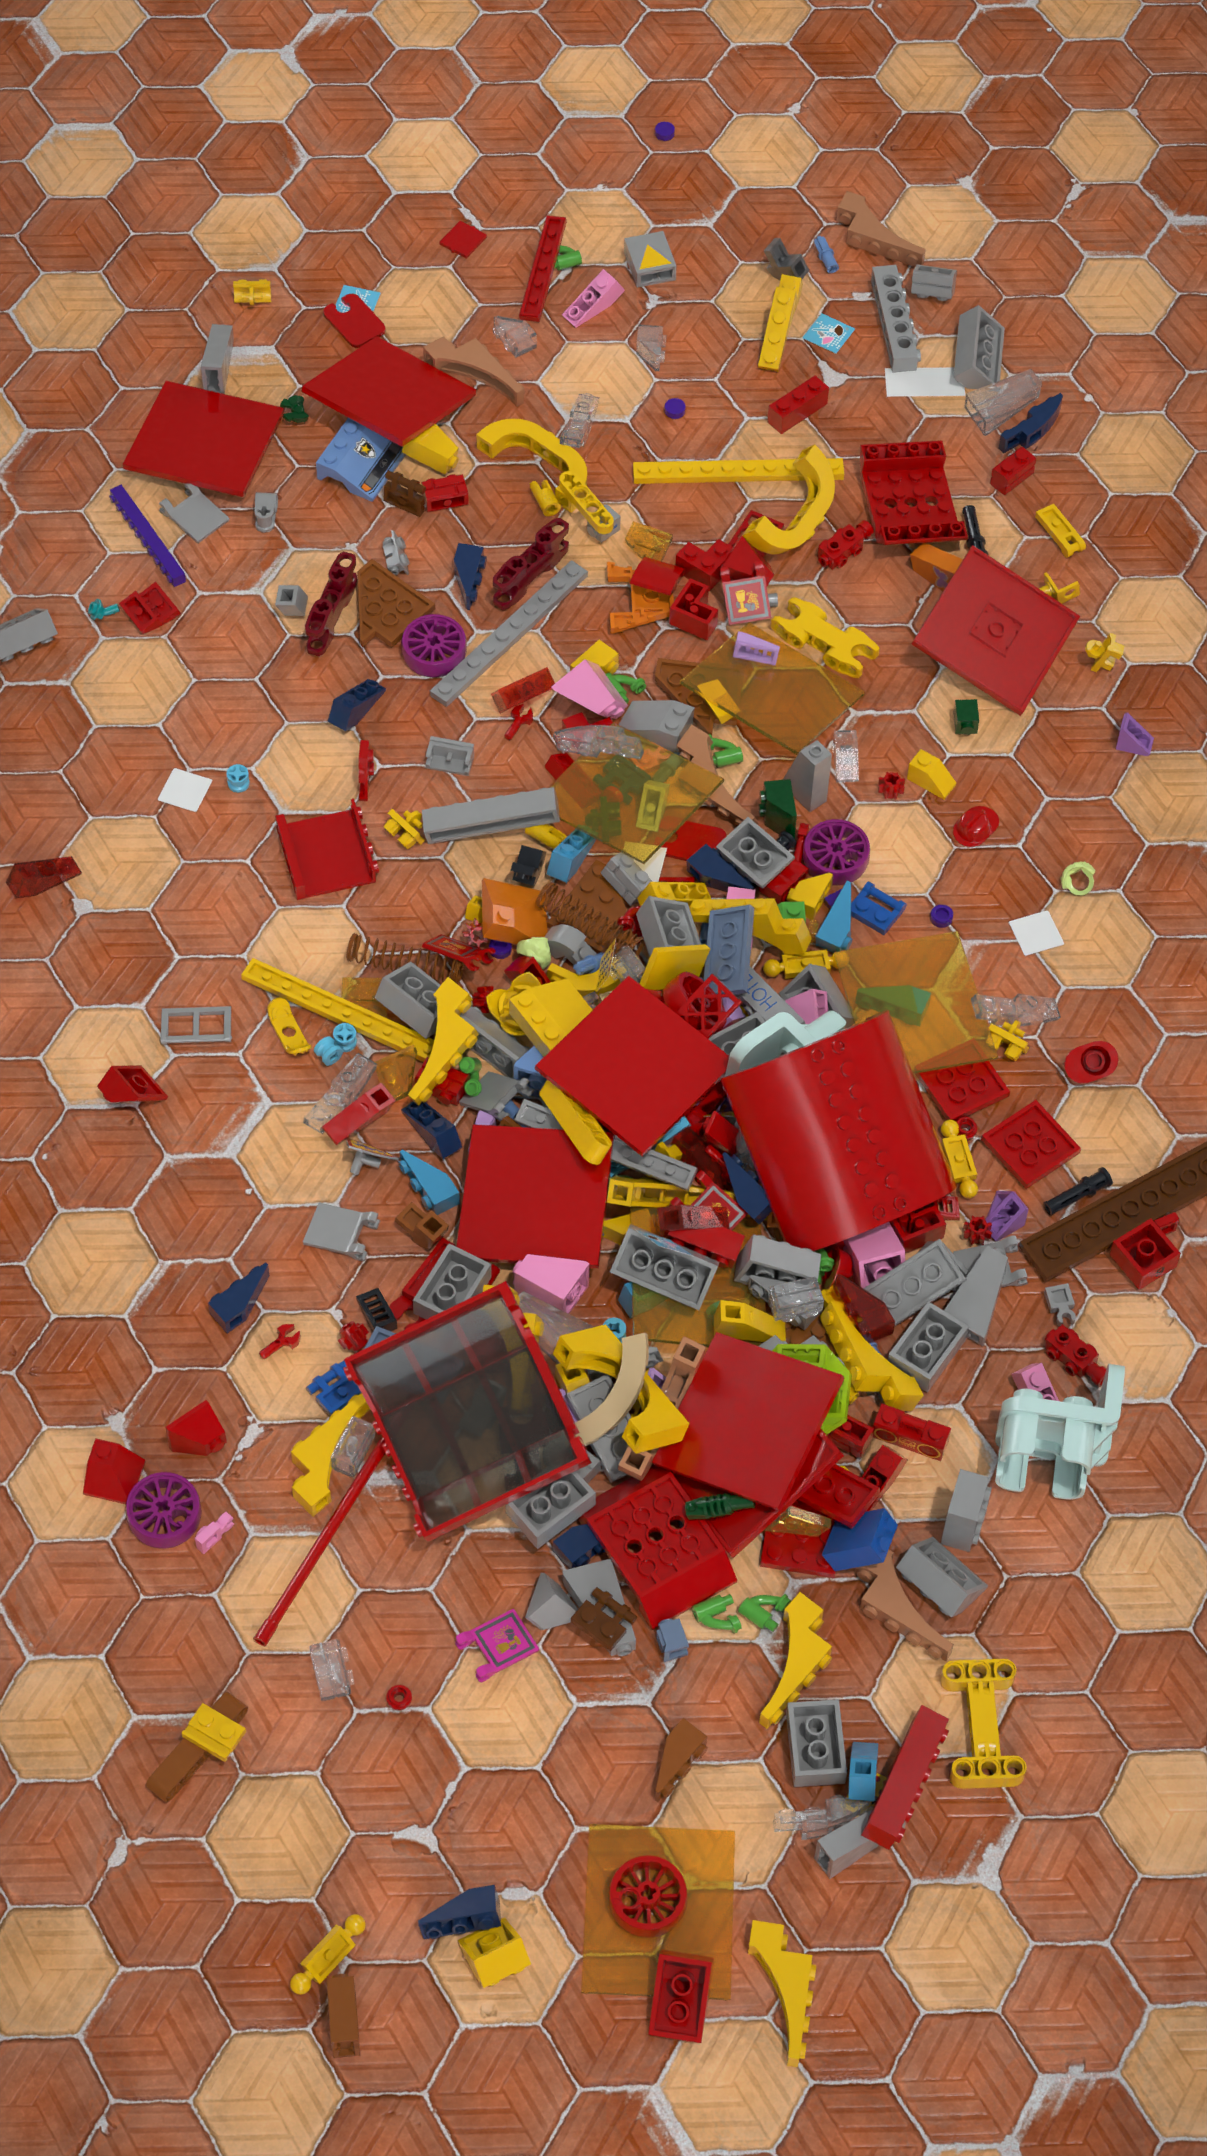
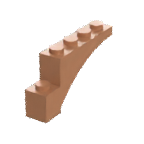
M849 191L845 193L838 206L837 222L849 225L846 244L916 267V265L924 264L926 249L900 238L885 227L865 202L866 197Z
M443 336L423 347L424 362L445 373L457 374L482 382L499 391L517 407L524 403L525 390L520 382L517 383L510 371L505 370L498 358L493 357L487 347L476 338L456 348L452 342H449Z
M691 724L676 745L680 751L679 755L684 760L690 762L679 777L682 783L681 788L690 795L695 793L700 796L699 799L707 806L711 804L718 808L717 811L724 817L728 818L730 815L736 819L735 823L737 825L741 824L747 817L758 825L759 823L755 816L737 803L720 781L711 752V745L713 744L711 737Z
M888 1550L883 1563L856 1567L855 1573L864 1582L872 1583L861 1600L860 1609L863 1610V1613L871 1619L876 1618L883 1622L890 1631L899 1632L904 1635L911 1644L920 1645L925 1648L932 1657L947 1661L952 1653L954 1644L935 1631L912 1606L898 1581L892 1562L894 1552Z

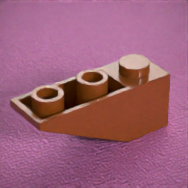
M684 1718L669 1733L666 1739L655 1793V1801L657 1802L663 1796L667 1798L675 1788L674 1783L678 1778L683 1779L691 1770L692 1766L690 1764L696 1758L698 1760L701 1759L708 1749L706 1747L707 1736Z

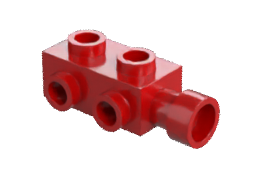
M863 520L856 525V529L850 524L843 529L839 528L830 539L823 540L818 546L817 557L819 563L823 567L828 566L832 570L837 566L842 568L847 563L848 557L851 555L857 556L863 550L864 539H867L874 533L871 524Z
M1063 1324L1056 1330L1052 1329L1045 1337L1047 1356L1053 1361H1061L1069 1375H1078L1082 1378L1087 1374L1095 1385L1101 1387L1107 1368L1104 1366L1100 1367L1097 1364L1099 1354L1094 1346L1089 1343L1086 1344L1073 1329H1068Z

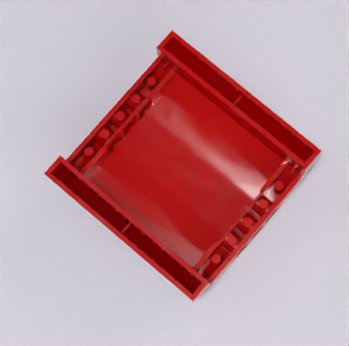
M889 1010L868 1017L861 1023L757 1066L740 1070L721 1078L783 1240L792 1246L808 1248L812 1251L827 1247L926 1206L957 1188Z

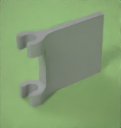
M186 483L185 487L187 490H185V494L189 497L176 507H173L171 502L165 498L159 503L162 507L159 511L164 516L172 519L196 543H200L227 523L230 518L212 503L197 486Z
M488 1071L479 1080L482 1085L481 1093L477 1096L466 1094L459 1103L471 1109L484 1111L501 1121L506 1116L510 1117V1114L504 1112L503 1109L517 1092L524 1097H529L534 1092V1089L527 1086L529 1080L526 1078L516 1080Z
M318 1203L304 1237L303 1245L346 1254L358 1261H365L367 1252L364 1250L366 1246L356 1242L363 1225L371 1229L378 1228L380 1220L377 1219L378 1213L371 1211L358 1212Z
M1009 1236L999 1242L954 1251L953 1254L970 1272L987 1245L991 1248H999L1006 1254L1017 1252L1018 1242L1016 1236ZM1007 1263L1001 1287L1028 1284L1026 1270L1019 1269L1011 1273L1009 1263Z

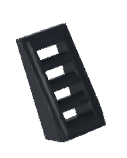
M379 1288L356 1296L372 1332H374L376 1326L388 1331L398 1329L395 1316ZM375 1296L377 1297V1299L365 1303V1300ZM380 1303V1306L369 1310L368 1307ZM381 1310L384 1311L383 1313H380V1314H378V1315L372 1316V1314H374V1313H376V1312H379V1311H381ZM381 1318H387L381 1322L376 1323V1321Z

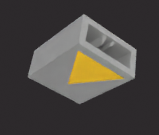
M664 231L624 238V254L637 288L676 280L677 266Z

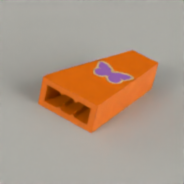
M922 543L910 554L913 571L941 591H944L963 560L927 543Z

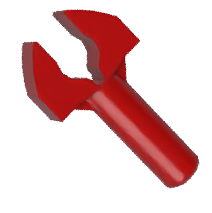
M524 704L515 706L512 709L511 717L514 718V721L504 735L507 740H512L522 724L531 725L533 722L531 707L528 713L521 717L520 714L524 710Z
M800 823L797 845L794 851L795 859L800 863L803 856L804 840L809 832V824Z
M708 1145L705 1148V1152L722 1167L721 1176L725 1180L731 1181L723 1155L712 1145Z
M294 1324L281 1325L277 1328L278 1338L259 1351L260 1357L266 1359L283 1346H290L293 1350L299 1345L300 1331L292 1337H286L287 1334L295 1330Z

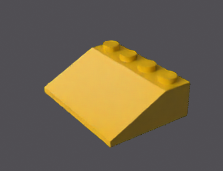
M568 978L530 987L509 999V1014L543 1057L593 1010Z

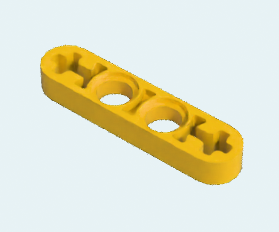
M572 471L563 472L559 477V487L598 533L608 534L612 532L614 528L613 516L576 473ZM577 493H584L586 497L577 498L575 495ZM596 507L598 510L596 512H589L587 508Z

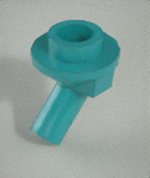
M100 599L92 601L88 608V614H90V618L93 620L97 618L102 619L103 616L120 612L118 604L104 607Z

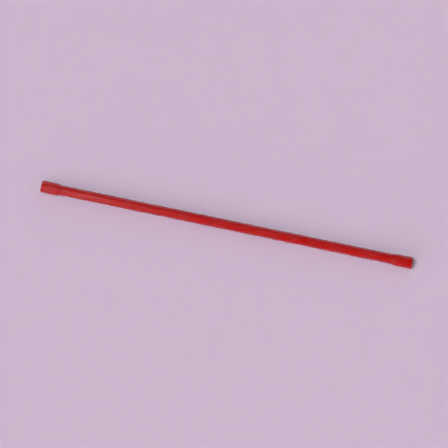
M491 1264V1279L487 1285H492L500 1273V1269L494 1264ZM474 1311L468 1314L462 1324V1328L465 1327ZM447 1331L437 1349L448 1353L457 1340L458 1335ZM410 1391L405 1400L417 1394ZM415 1405L395 1414L389 1423L395 1437ZM383 1435L270 1615L264 1620L254 1636V1641L259 1645L266 1647L281 1619L385 1455L382 1446L385 1443Z

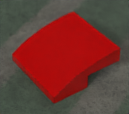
M644 557L634 571L630 584L671 596L677 588L678 581L683 577L685 568Z
M154 582L140 594L134 591L119 603L142 634L159 628L181 614L157 582Z

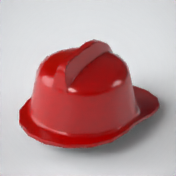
M972 807L964 812L956 821L953 827V835L961 845L966 847L979 846L996 831L999 826V817L993 809L988 807Z
M1094 1041L1076 1047L1065 1058V1072L1070 1079L1078 1083H1089L1107 1077L1117 1068L1119 1062L1118 1053L1114 1046L1105 1041Z
M836 1244L829 1245L826 1249L828 1257L834 1260L833 1269L825 1272V1276L822 1277L826 1290L830 1289L833 1283L844 1282L854 1274L851 1255L840 1249Z

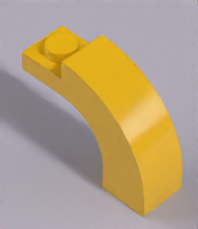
M613 956L610 975L595 994L599 970L591 974L578 975L554 963H551L547 969V977L551 982L568 978L587 1003L598 1002L599 994L613 991L624 979L630 976V964Z

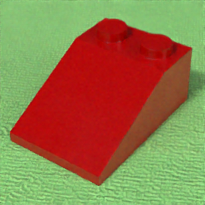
M662 1949L658 1959L648 2035L702 2043L715 1958Z

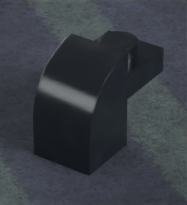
M521 845L517 863L513 862L510 871H514L512 880L535 886L542 871L547 852Z

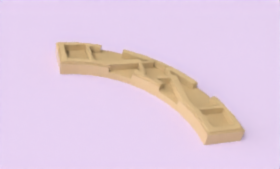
M641 1333L622 1338V1363L614 1387L597 1409L575 1422L580 1432L575 1436H580L585 1446L596 1442L608 1431L613 1430L624 1419L638 1398L644 1383L646 1366H648V1334ZM565 1437L567 1450L572 1451L568 1443V1440Z

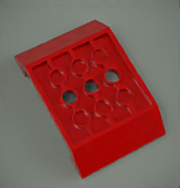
M942 440L860 445L861 481L877 543L892 545L968 539L964 521L957 520L944 471L946 453ZM927 502H933L936 505L931 506ZM906 503H912V504H914L915 506H914V507H910V506H909L908 504H906ZM886 504H891L894 508H889Z
M655 1465L650 1467L642 1481L631 1477L596 1497V1505L578 1518L581 1525L587 1524L640 1602L639 1611L652 1630L659 1627L658 1623L662 1620L673 1619L691 1609L692 1606L709 1599L738 1581L726 1550L704 1519L687 1518L685 1502L691 1501V1499L673 1473ZM680 1520L684 1526L680 1529H674L671 1527L670 1522ZM651 1532H659L663 1537L659 1541H653L649 1538V1534ZM635 1543L641 1547V1550L637 1553H632L627 1547Z

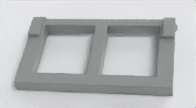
M231 1006L163 1008L161 1044L231 1042ZM200 1015H224V1034L199 1035ZM169 1016H193V1035L168 1036Z

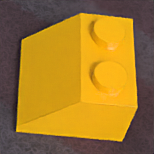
M505 1917L501 1919V1926L477 1930L457 1940L474 1976L483 1988L496 1985L501 1979L511 1974L520 1973L525 1967L531 1965L522 1938Z

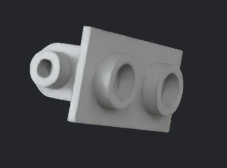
M392 530V537H386L382 543L384 554L387 558L388 570L394 575H398L400 571L404 570L408 575L407 565L410 563L407 555L404 553L406 548L405 542L401 536L398 537Z

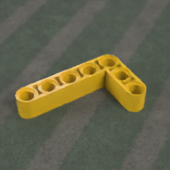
M546 1080L539 1091L540 1097L584 1159L592 1164L599 1165L612 1145L611 1140L593 1116L550 1081Z

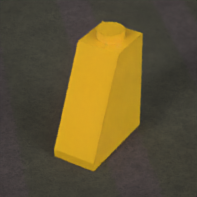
M434 424L408 442L402 449V453L445 475L451 468L454 469L459 461L457 457L459 448L437 424Z

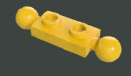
M827 949L805 952V954H784L781 957V963L775 959L767 960L763 965V971L769 977H776L780 972L784 971L785 979L795 978L805 967L813 964L826 967L830 974V966L836 969H843L848 965L849 958L843 951H837L831 957H828Z
M946 1120L941 1125V1133L946 1137L942 1139L941 1143L955 1182H962L959 1187L960 1194L965 1198H973L978 1193V1185L973 1181L977 1179V1171L966 1136H957L959 1133L958 1123L954 1120Z
M358 1914L350 1915L345 1921V1929L335 1925L300 1963L306 1971L304 1973H297L291 1978L290 1987L294 1993L299 1995L307 1993L311 1988L312 1979L320 1984L356 1946L351 1937L358 1936L365 1930L366 1923L362 1916Z

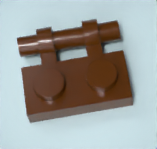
M388 470L385 478L391 480V482L387 481L384 485L383 501L421 517L424 513L425 497L422 495L425 493L426 487L415 479L409 480L399 472L394 473Z
M596 1587L591 1596L596 1598L598 1602L593 1605L586 1599L571 1617V1623L609 1651H612L627 1631L621 1623L626 1620L632 1625L636 1621L637 1616L631 1612L630 1607L625 1604L621 1605L614 1600L613 1595L608 1591L603 1592ZM606 1606L616 1613L613 1618L603 1612Z

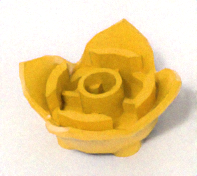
M530 972L516 977L508 990L497 989L486 996L489 1011L500 1022L503 1031L510 1035H526L509 1014V999L530 987L541 985L539 980Z

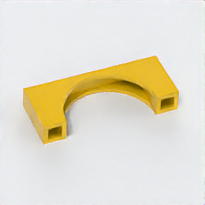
M605 1324L560 1335L553 1355L566 1370L577 1368L591 1369L617 1379L622 1363L623 1347L619 1339ZM645 1372L644 1383L637 1398L640 1402L642 1413L629 1419L622 1438L635 1454L681 1442L690 1424L647 1372Z

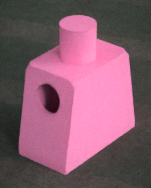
M810 989L785 1000L806 1024H810L828 1011L826 991Z

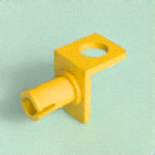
M1047 572L1044 573L1045 586L1039 589L1061 604L1080 595L1078 581L1058 590ZM1071 589H1074V591L1071 594L1065 596L1066 592H1068Z

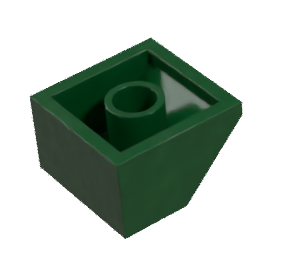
M791 779L764 781L763 790L759 792L761 803L758 804L759 816L764 818L765 826L777 834L781 831H786L795 838L797 813Z

